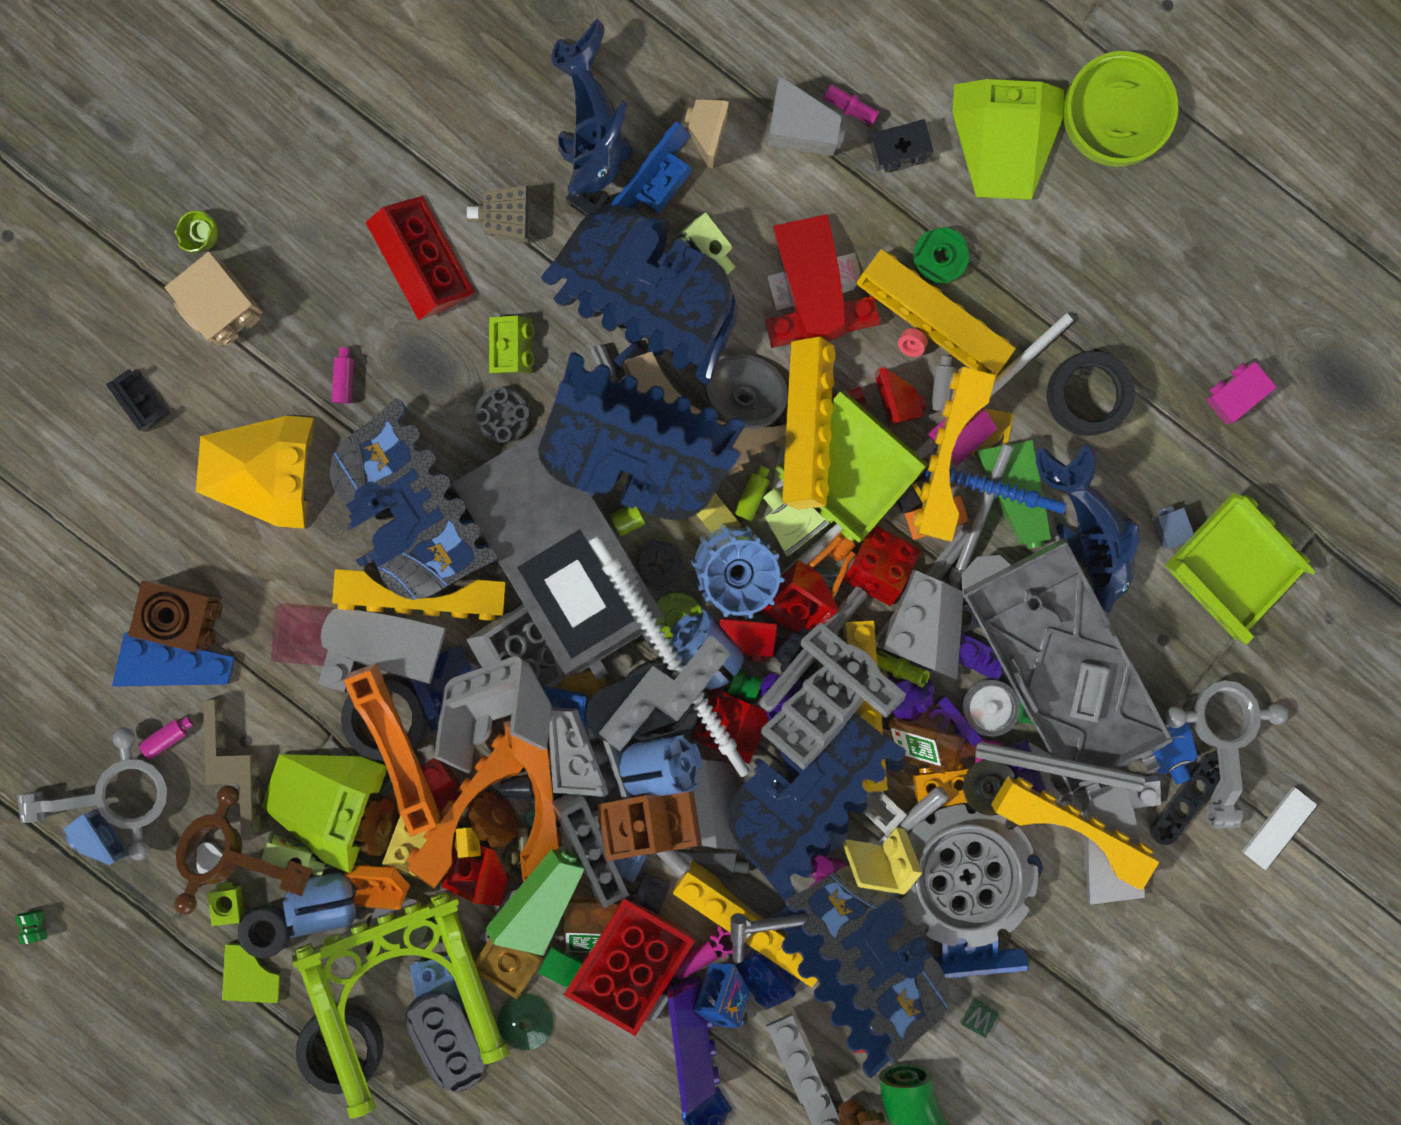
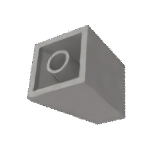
M779 78L767 146L833 156L835 149H840L841 143H843L845 126L840 125L842 116L786 79Z

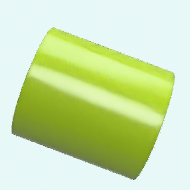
M625 506L609 514L620 537L645 525L636 506L633 509Z

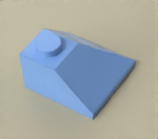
M98 808L81 815L64 828L68 844L83 855L108 865L129 855L122 840L112 825L99 813Z

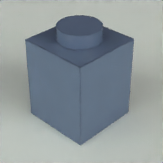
M1174 505L1158 510L1159 515L1151 518L1163 549H1171L1184 544L1194 534L1184 508L1175 509Z

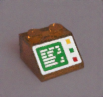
M889 721L892 741L906 750V755L904 756L906 758L905 763L922 767V763L930 765V771L945 774L946 769L957 771L965 738L921 725Z
M571 897L564 911V950L570 954H589L621 902L617 901L603 908L597 898Z

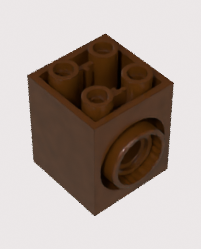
M142 580L128 636L191 652L208 650L209 646L214 644L216 638V630H213L215 620L220 618L223 609V603H220L221 596L158 580ZM172 610H173L174 615H175L174 620H172V618H171V611H172Z

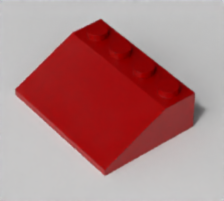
M623 898L565 990L564 996L636 1036L691 949L695 939L690 931L670 919Z

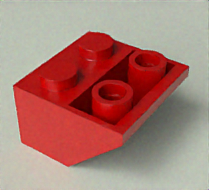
M720 689L711 690L707 705L713 706L711 711L717 713L716 719H721L720 725L726 727L724 732L730 733L729 738H733L737 744L736 750L744 762L750 764L761 738L762 728L769 719L767 711L739 697L727 694V692ZM700 717L691 738L720 752L718 748L720 744L714 742L716 737L710 736L712 731L706 730L707 724H703L701 722L703 717Z

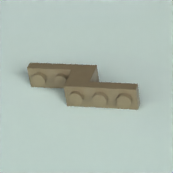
M221 698L203 700L205 784H239L242 840H252L262 830V817L257 815V804L261 803V789L257 787L256 776H260V760H256V753L222 754V749L226 748L225 732L222 733V721H225L226 717L225 705H221Z

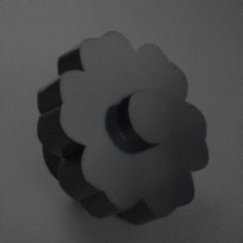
M802 627L798 633L793 632L790 637L779 638L776 641L773 656L781 663V672H784L804 649L801 646V640L812 631L811 629ZM817 659L811 663L799 678L801 684L817 671Z

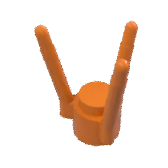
M838 532L828 546L807 565L813 569L828 554L838 562L841 559H845L830 592L833 599L838 592L851 561L856 557L852 552L856 547L855 543L846 538L841 532Z

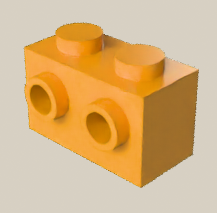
M962 762L946 764L947 769L936 770L935 766L920 767L919 772L912 773L916 804L936 787L943 788L948 795L947 801L940 807L968 803L963 792V781L969 767H963Z

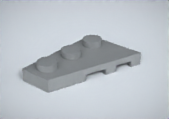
M552 707L548 736L553 793L605 796L608 794V790L578 710Z

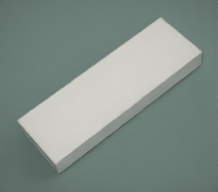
M1292 787L1241 852L1262 869L1266 870L1317 804L1297 788Z

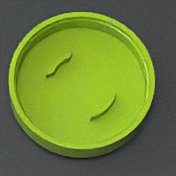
M1131 51L1109 52L1091 60L1072 80L1064 98L1063 120L1070 140L1084 156L1105 166H1131L1152 156L1169 139L1178 117V96L1170 76L1151 58Z

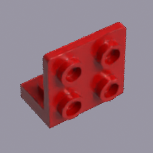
M875 526L865 537L842 581L855 588L861 587L868 595L891 606L902 592L919 556L920 549Z

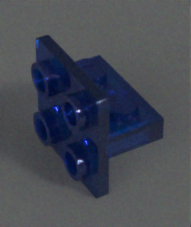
M754 948L741 963L735 964L749 991L754 995L756 1002L766 1009L779 1005L796 995L794 989L801 980Z

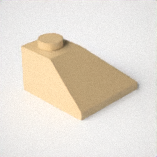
M696 100L694 108L688 107L684 122L689 124L688 133L707 167L711 168L714 166L728 115L729 102L724 100Z

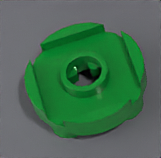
M946 227L925 232L919 238L913 250V265L918 274L926 281L934 284H948L956 280L965 271L969 262L966 241L957 231ZM946 250L945 256L948 258V261L938 263L935 260L934 251Z

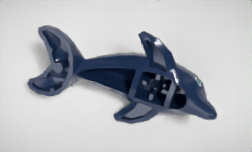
M598 18L593 21L585 34L574 45L566 44L562 39H558L552 51L551 62L556 68L572 77L575 91L576 128L574 137L562 131L558 135V150L563 159L573 165V173L568 185V192L571 196L578 195L581 192L588 194L600 192L613 182L619 171L621 161L628 160L633 152V148L622 138L620 130L625 119L627 103L622 101L615 111L604 89L590 71L604 36L605 28Z
M1092 446L1082 447L1078 456L1068 465H1064L1053 457L1048 449L1038 448L1036 452V466L1040 477L1050 487L1067 491L1076 512L1078 533L1059 523L1056 526L1059 539L1065 538L1076 559L1084 564L1090 576L1094 593L1108 616L1114 602L1128 591L1133 580L1134 557L1140 542L1139 526L1133 523L1131 518H1121L1112 504L1098 491L1089 486L1097 468L1096 451Z

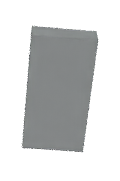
M1085 661L1081 662L1070 717L1098 723L1110 672L1109 666Z

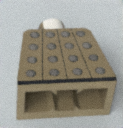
M529 186L484 192L483 205L467 206V221L483 222V232L486 236L530 244L531 190Z

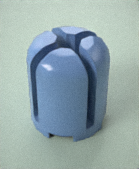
M700 609L703 613L693 617L686 614L670 629L673 636L669 641V645L674 646L673 652H678L677 658L683 660L681 665H687L699 650L698 647L704 644L711 635L730 653V656L723 664L734 677L739 672L744 661L743 652L707 611ZM718 669L705 688L713 690L724 686L730 681Z
M685 735L629 746L621 757L620 774L621 776L636 775V777L628 778L623 782L626 790L634 797L645 795L665 796L695 790L699 783L695 784L697 770L702 768L701 756L696 744H690L683 738Z
M336 872L310 877L302 896L290 892L286 894V899L283 901L287 927L293 926L294 928L290 938L344 928L353 923L356 916V906L352 902L354 898L342 900L353 896L352 883L344 873Z

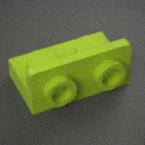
M523 316L489 317V373L532 374V366L534 364L532 352L534 327L531 318Z

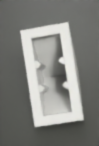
M883 792L867 793L866 801L868 807L864 813L888 836L907 815Z

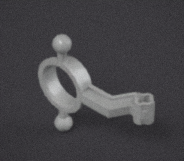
M1227 680L1212 683L1196 697L1191 711H1184L1181 707L1173 706L1167 709L1164 714L1165 723L1169 727L1180 728L1186 722H1192L1194 731L1200 739L1210 746L1217 747L1220 781L1211 794L1212 805H1208V811L1206 812V822L1209 823L1211 829L1241 827L1243 812L1239 808L1238 803H1236L1243 791L1238 748L1245 747L1255 739L1260 729L1261 720H1268L1272 724L1280 725L1288 719L1289 714L1287 708L1279 703L1271 704L1268 709H1259L1258 702L1249 689L1238 682ZM1215 693L1228 694L1235 698L1241 706L1244 716L1243 728L1240 734L1233 740L1221 739L1207 725L1205 708L1210 697Z
M121 727L114 731L112 735L113 744L119 748L121 761L112 764L101 774L96 784L95 793L45 799L43 791L17 795L21 823L47 819L46 812L97 805L99 813L108 823L121 829L131 830L132 841L128 845V854L134 860H143L148 857L151 847L143 839L142 827L150 824L161 814L167 800V786L163 775L154 765L140 759H132L131 746L135 742V734L130 728ZM126 769H138L147 773L154 780L157 788V800L153 808L146 814L136 818L123 817L115 813L109 806L106 798V789L110 779L118 772Z

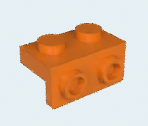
M368 864L354 865L351 873L345 871L344 874L357 888L352 901L356 907L400 910L410 887V884L399 874V870L389 865L384 867H373Z

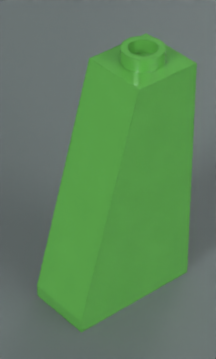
M1033 440L1009 444L1014 448L1001 479L1002 484L1007 485V483H1010L1012 488L1017 485L1019 490L1026 488L1027 492L1035 490L1039 492L1040 496H1043L1036 466ZM1002 446L974 452V457L988 481ZM999 495L996 500L1019 545L1027 544L1028 549L1044 546V540L1051 539L1045 508L1038 506L1030 508L1024 502L1022 504H1018V500L1011 502V498L1008 497L1003 500V496Z
M551 849L488 924L486 931L493 945L544 955L584 871V867L574 852L566 849L562 851Z

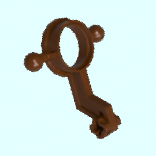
M225 785L217 792L219 805L215 815L206 814L195 819L185 829L178 842L176 866L181 876L188 880L184 893H181L175 899V910L181 915L191 914L197 908L195 894L198 887L206 884H217L225 880L234 872L237 866L281 881L279 889L302 896L310 879L312 868L289 861L285 869L241 854L242 838L238 830L231 826L226 817L229 808L238 802L239 792L231 785ZM220 828L225 837L223 855L218 864L210 871L199 873L196 863L197 848L211 831Z

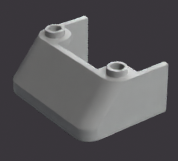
M514 656L454 677L446 684L443 691L434 758L466 773L471 772L474 746L482 744L490 737L493 720L511 714V735L542 750L547 749L551 703L527 661Z

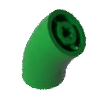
M895 1064L886 1067L880 1072V1092L890 1125H951L938 1104L933 1087L932 1074L928 1069L916 1064Z

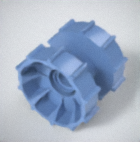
M721 524L720 529L712 532L706 538L700 537L701 544L697 549L695 559H691L690 562L695 567L698 579L696 583L697 588L700 591L705 590L702 594L705 601L711 600L716 607L721 609L725 617L733 614L738 616L748 615L749 618H753V613L762 610L768 604L774 605L773 598L778 591L780 582H784V578L780 575V568L776 560L779 558V555L775 550H769L771 546L767 541L762 542L756 534L752 533V529L748 525L745 528L726 527L725 524ZM733 566H743V571L740 575H730V570Z

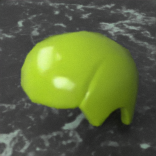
M200 210L188 211L179 219L177 228L174 231L179 241L178 247L189 253L206 252L214 247L218 239L216 222L210 214Z

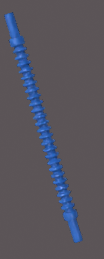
M928 466L923 471L926 477H928L929 474L931 475V472L927 471ZM955 467L949 469L950 484L954 481L957 486L960 484H964V488L971 486L973 491L978 488L980 493L983 490L987 491V495L994 493L996 498L1001 495L1003 500L1008 497L1011 498V502L1018 500V504L1024 502L1030 508L1038 506L1064 514L1067 503L1040 496L1038 491L1030 490L1027 492L1026 488L1019 490L1017 485L1012 488L1010 483H1007V485H1003L1002 481L996 483L994 478L988 481L986 476L983 478H979V474L972 476L970 471L965 474L963 469L959 472L956 471Z

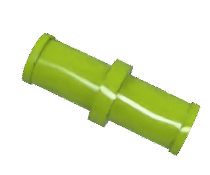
M883 650L878 651V668L892 673L899 680L906 679L917 684L919 687H924V683L928 682L930 676L928 670L911 664L904 657L897 658Z

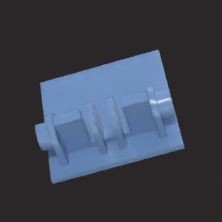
M419 959L414 961V964L409 965L415 998L426 992L441 991L453 996L461 1009H465L456 982L443 965L432 959L427 961Z

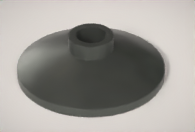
M990 760L976 762L969 768L964 777L963 792L966 801L980 814L989 816L999 815L991 804L1006 778L1010 776L1016 780L1015 774L1004 763ZM986 782L991 786V790L988 793L983 789V785Z

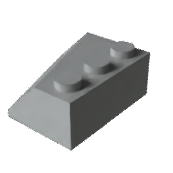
M912 570L880 648L957 679L963 591L921 572Z
M524 604L507 611L503 616L498 617L466 639L482 668L517 656L529 663L541 686L553 688L564 680L559 663Z
M701 756L702 768H698L695 784L699 783V785L693 791L702 845L720 849H739L729 828V806L736 794L733 764L729 761Z

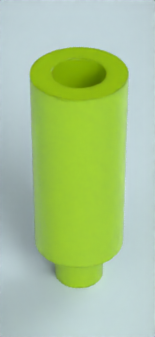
M760 465L756 474L751 473L733 514L752 522L770 482L766 479L770 469Z

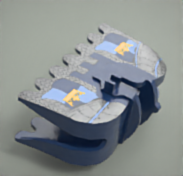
M396 398L373 419L340 443L332 456L329 474L335 492L352 513L349 515L352 521L346 526L348 531L389 507L395 519L381 526L372 538L374 548L356 559V562L361 567L374 560L387 587L396 595L413 600L426 598L468 573L497 560V554L488 544L478 546L474 543L480 536V527L473 520L462 522L459 519L465 512V503L460 497L447 498L444 495V492L450 487V477L445 473L436 475L430 473V466L436 459L435 453L429 449L422 451L415 449V443L420 438L421 431L414 425L405 427L400 425V419L405 415L406 407L402 400Z
M846 866L810 888L788 897L785 900L787 908L765 919L800 914L808 915V919L803 923V926L782 929L787 934L786 938L782 941V950L789 955L799 953L802 956V962L798 965L797 969L798 974L805 979L815 977L818 980V986L814 989L813 993L814 998L821 1003L830 1001L834 1004L835 1008L830 1014V1021L835 1027L846 1025L850 1028L851 1034L846 1039L847 1048L854 1052L864 1050L867 1053V1059L863 1062L862 1069L865 1075L871 1079L889 1061L896 1063L917 1040L943 1018L949 1005V985L941 967L925 949L927 944L920 935L895 952L891 950L885 940L904 927L905 919L902 913L905 912L906 908L901 902L899 903L893 892L858 887L851 866Z

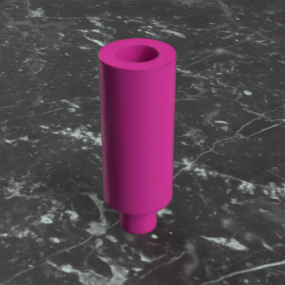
M340 347L339 357L334 358L332 403L352 404L354 359L350 358V348Z
M188 716L181 721L177 718L141 741L138 744L141 752L147 759L151 760L188 735L187 729L194 725L193 721Z
M707 941L688 952L670 981L677 977L681 981L717 960L719 957L716 951H712L713 945L711 942Z

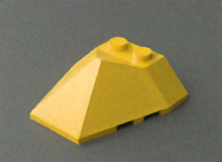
M282 416L200 436L196 492L272 525L305 529L308 501H304L308 446H312L315 418Z

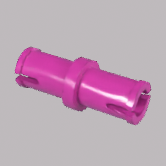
M832 83L823 97L824 101L826 100L843 110L844 115L849 116L850 114L869 127L872 126L880 112L858 100L859 96L855 94L851 96Z

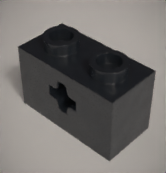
M925 119L873 132L868 139L876 170L884 169L885 173L901 169L902 164L911 162L912 166L923 164L928 161L927 158L934 151ZM898 143H901L902 147L907 146L905 153H902L901 149H895Z

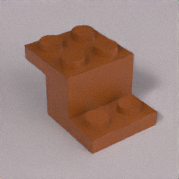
M694 791L665 796L645 795L598 804L606 861L702 846Z

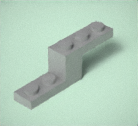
M710 635L675 680L652 666L599 734L613 747L621 751L655 707L678 721L718 669L724 664L730 653L717 639Z
M788 1014L766 1024L800 1103L803 1104L811 1124L837 1125L840 1122L838 1113L813 1056L808 1051L793 1014Z

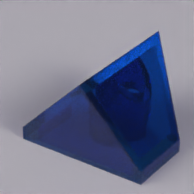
M717 1086L715 1087V1094L689 1112L682 1113L681 1108V1119L685 1125H724L728 1113L733 1109Z

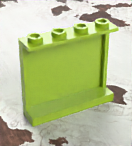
M841 391L833 399L834 402L832 403L833 412L831 414L830 426L832 438L829 446L830 467L828 468L829 493L827 495V506L819 508L821 509L820 514L831 523L835 521L842 527L841 533L852 542L854 540L861 542L927 468L928 463L846 391ZM785 460L775 467L780 472L778 476L783 482Z
M1232 493L1171 557L1164 567L1233 639L1247 645L1254 638L1249 632L1252 626L1303 572L1313 575L1315 571L1309 565L1310 559L1301 551H1296L1291 546L1293 541L1283 532L1279 533L1274 528L1276 525L1274 520L1265 513L1261 514L1258 511V503L1247 494L1242 496Z

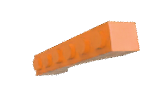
M377 663L349 673L344 679V683L355 708L366 722L379 747L393 784L399 812L410 837L436 828L442 818Z
M511 721L504 722L507 749L526 769L535 795L533 828L525 847L520 853L522 878L525 881L551 849L559 851V847L562 846L560 831L556 830V820H559L552 805L553 794L555 793H553L552 777H550V751L547 749L542 750L511 735Z
M501 732L491 745L495 749L490 756L483 755L474 769L478 772L473 779L470 780L467 777L457 790L461 795L454 803L450 800L440 813L444 816L442 821L436 828L430 829L425 833L423 837L427 841L421 849L416 846L406 859L410 863L407 869L434 889L452 866L451 849L453 836L458 822L468 805L489 786L505 778L519 775L524 768L508 751L506 735Z

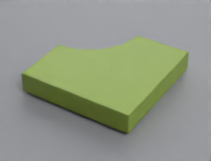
M226 943L222 1000L278 1003L280 1001L281 973L270 971L262 965L259 958L249 955L241 947L240 943Z

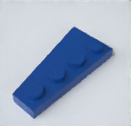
M124 632L112 687L230 684L235 656L208 650L191 652L128 636L129 632Z

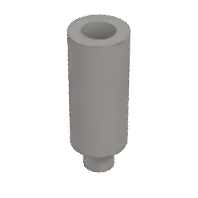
M941 356L940 366L935 367L931 411L942 412L945 401L951 400L953 389H949L952 374L956 370L955 367H951L952 357Z

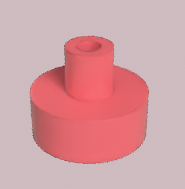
M916 328L903 331L898 341V347L901 352L910 357L921 356L928 345V339L925 334Z

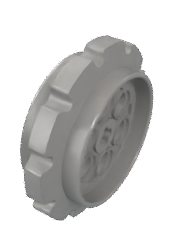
M964 804L939 807L934 811L935 818L933 821L927 822L924 819L907 833L922 874L905 894L899 896V902L906 908L905 913L914 925L926 923L925 933L927 936L940 943L955 946L959 939H965L966 944L970 948L991 944L998 940L997 932L1000 929L1004 928L1008 932H1012L1029 912V908L1025 905L1024 901L1028 896L1034 897L1036 895L1038 886V867L1034 863H1028L1027 861L1029 855L1033 854L1034 850L1024 832L1017 825L1007 828L1005 826L1007 818L1001 815H983L975 810L967 812ZM973 841L979 842V852L974 855L968 854V845ZM945 848L953 850V857L949 861L940 860V853ZM998 862V872L993 875L987 874L986 868L988 864ZM965 869L972 873L968 875L967 881H964L962 877H959L964 875L963 870ZM935 876H945V884L942 887H932V880ZM983 889H991L992 895L990 899L984 902L979 901V893ZM955 896H964L965 902L960 908H953L951 906V901Z

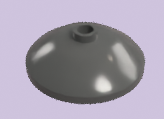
M739 354L721 359L716 365L710 383L705 384L707 400L710 406L716 409L718 416L726 422L734 417L741 418L746 422L744 428L748 429L762 428L775 422L782 415L788 401L787 385L779 371L767 361L751 355Z

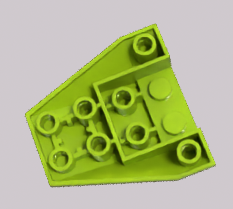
M983 79L953 85L952 115L976 198L1032 200L1063 119V89L1044 82Z
M279 754L261 807L324 863L351 873L360 849V845L353 842L369 795L371 793H379L387 767L364 756Z

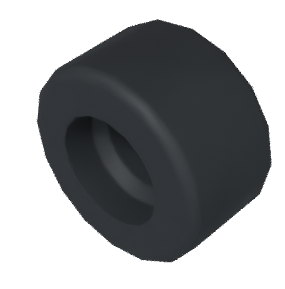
M261 905L252 909L242 918L238 927V940L241 947L249 955L256 958H269L278 954L288 944L292 933V926L287 927L285 912L282 908L274 905ZM269 921L274 925L276 934L271 941L263 942L256 937L255 927L258 922Z

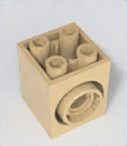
M209 251L164 287L175 300L174 306L184 320L197 333H202L208 341L220 347L223 344L227 346L238 338L237 333L244 327L248 329L260 320L259 315L263 313L262 309L223 261Z

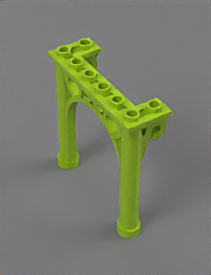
M447 892L437 894L431 897L432 902L422 906L420 902L404 907V913L394 916L393 912L377 918L378 923L370 926H367V923L356 925L350 928L351 933L341 937L339 933L330 935L323 939V944L313 947L312 943L297 948L296 954L292 955L294 968L297 967L298 971L301 972L348 1104L346 1110L350 1119L372 1112L376 1109V1104L373 1096L370 1094L345 1023V1005L355 982L367 970L384 960L397 956L416 955L430 958L443 965L456 982L480 1050L483 1064L499 1061L510 1054L506 1042L502 1041L456 912L458 911L456 905H459V902L453 894L449 895ZM434 916L436 923L427 919ZM421 926H429L433 930V938L425 948L414 946L409 940L410 933ZM406 927L403 933V941L407 947H400L399 942L391 943L383 937L386 934ZM440 936L442 937L449 960L432 951L439 942ZM373 940L371 951L364 956L367 960L361 964L359 955L355 951L350 950V948ZM380 946H382L387 951L379 953ZM349 956L355 960L356 966L350 977H339L332 973V963L336 959ZM328 957L323 967L321 960ZM328 979L334 983L344 984L339 996L338 1005L336 1004Z

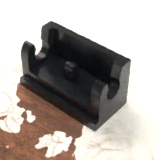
M129 369L106 384L140 431L147 432L170 415L167 408L138 369L133 371Z

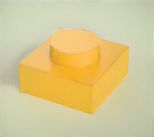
M472 828L456 829L454 844L458 852V858L481 856L480 839Z

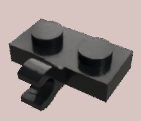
M644 872L637 893L627 889L629 895L625 898L659 914L671 883Z

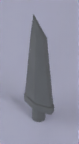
M678 851L689 863L693 860L712 874L725 877L726 879L733 880L734 872L748 874L749 863L736 861V852Z

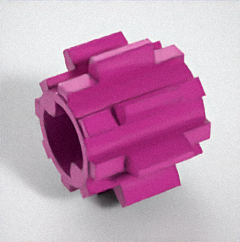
M717 925L719 932L710 934V939L715 942L712 946V951L720 950L724 959L728 953L733 955V944L724 946L720 938L724 935H731V933Z

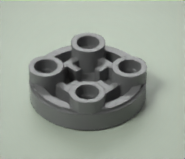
M497 387L486 392L478 400L474 412V420L480 433L490 441L502 444L519 439L528 429L531 418L530 408L524 397L517 391L504 387Z

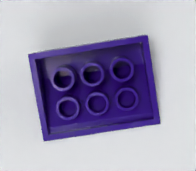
M701 976L684 978L681 981L674 979L668 984V1005L682 1113L689 1112L715 1094V1084H720L718 1066H712L711 1056H717L715 1039H709L708 1029L713 1028V1024L694 1011L703 985Z

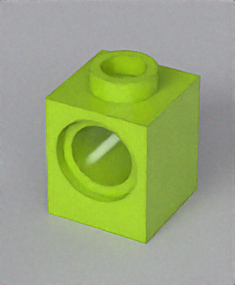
M233 882L218 883L216 888L208 892L211 926L241 922L245 916L242 885L233 886ZM222 896L230 898L232 901L231 909H225L221 905Z

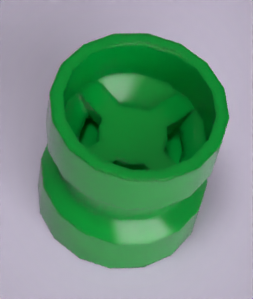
M740 669L737 675L733 676L727 694L734 697L742 695L746 702L753 704L763 678L758 676L750 678L746 675L745 671Z
M44 910L29 911L15 915L16 925L20 928L18 934L19 944L38 942L48 938L47 930L43 928L42 923L45 919Z

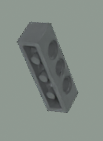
M567 794L552 802L570 844L584 867L583 872L590 887L603 908L628 896L629 894L614 861H606L603 837L583 796Z

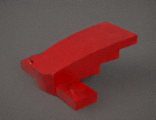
M827 214L773 225L780 262L787 281V289L796 313L765 319L771 348L819 336L829 342L841 337L845 332L879 325L880 320L873 296L843 302L838 260Z

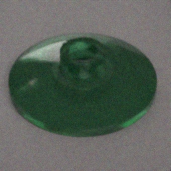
M522 994L517 999L513 997L504 1004L498 1017V1029L503 1040L511 1047L518 1050L536 1049L543 1045L551 1035L553 1015L549 1006L541 998L530 994ZM526 1020L530 1023V1027L523 1029L520 1027V1022Z

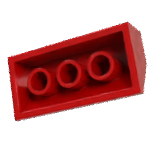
M423 195L384 206L365 222L418 321L439 314L476 293Z

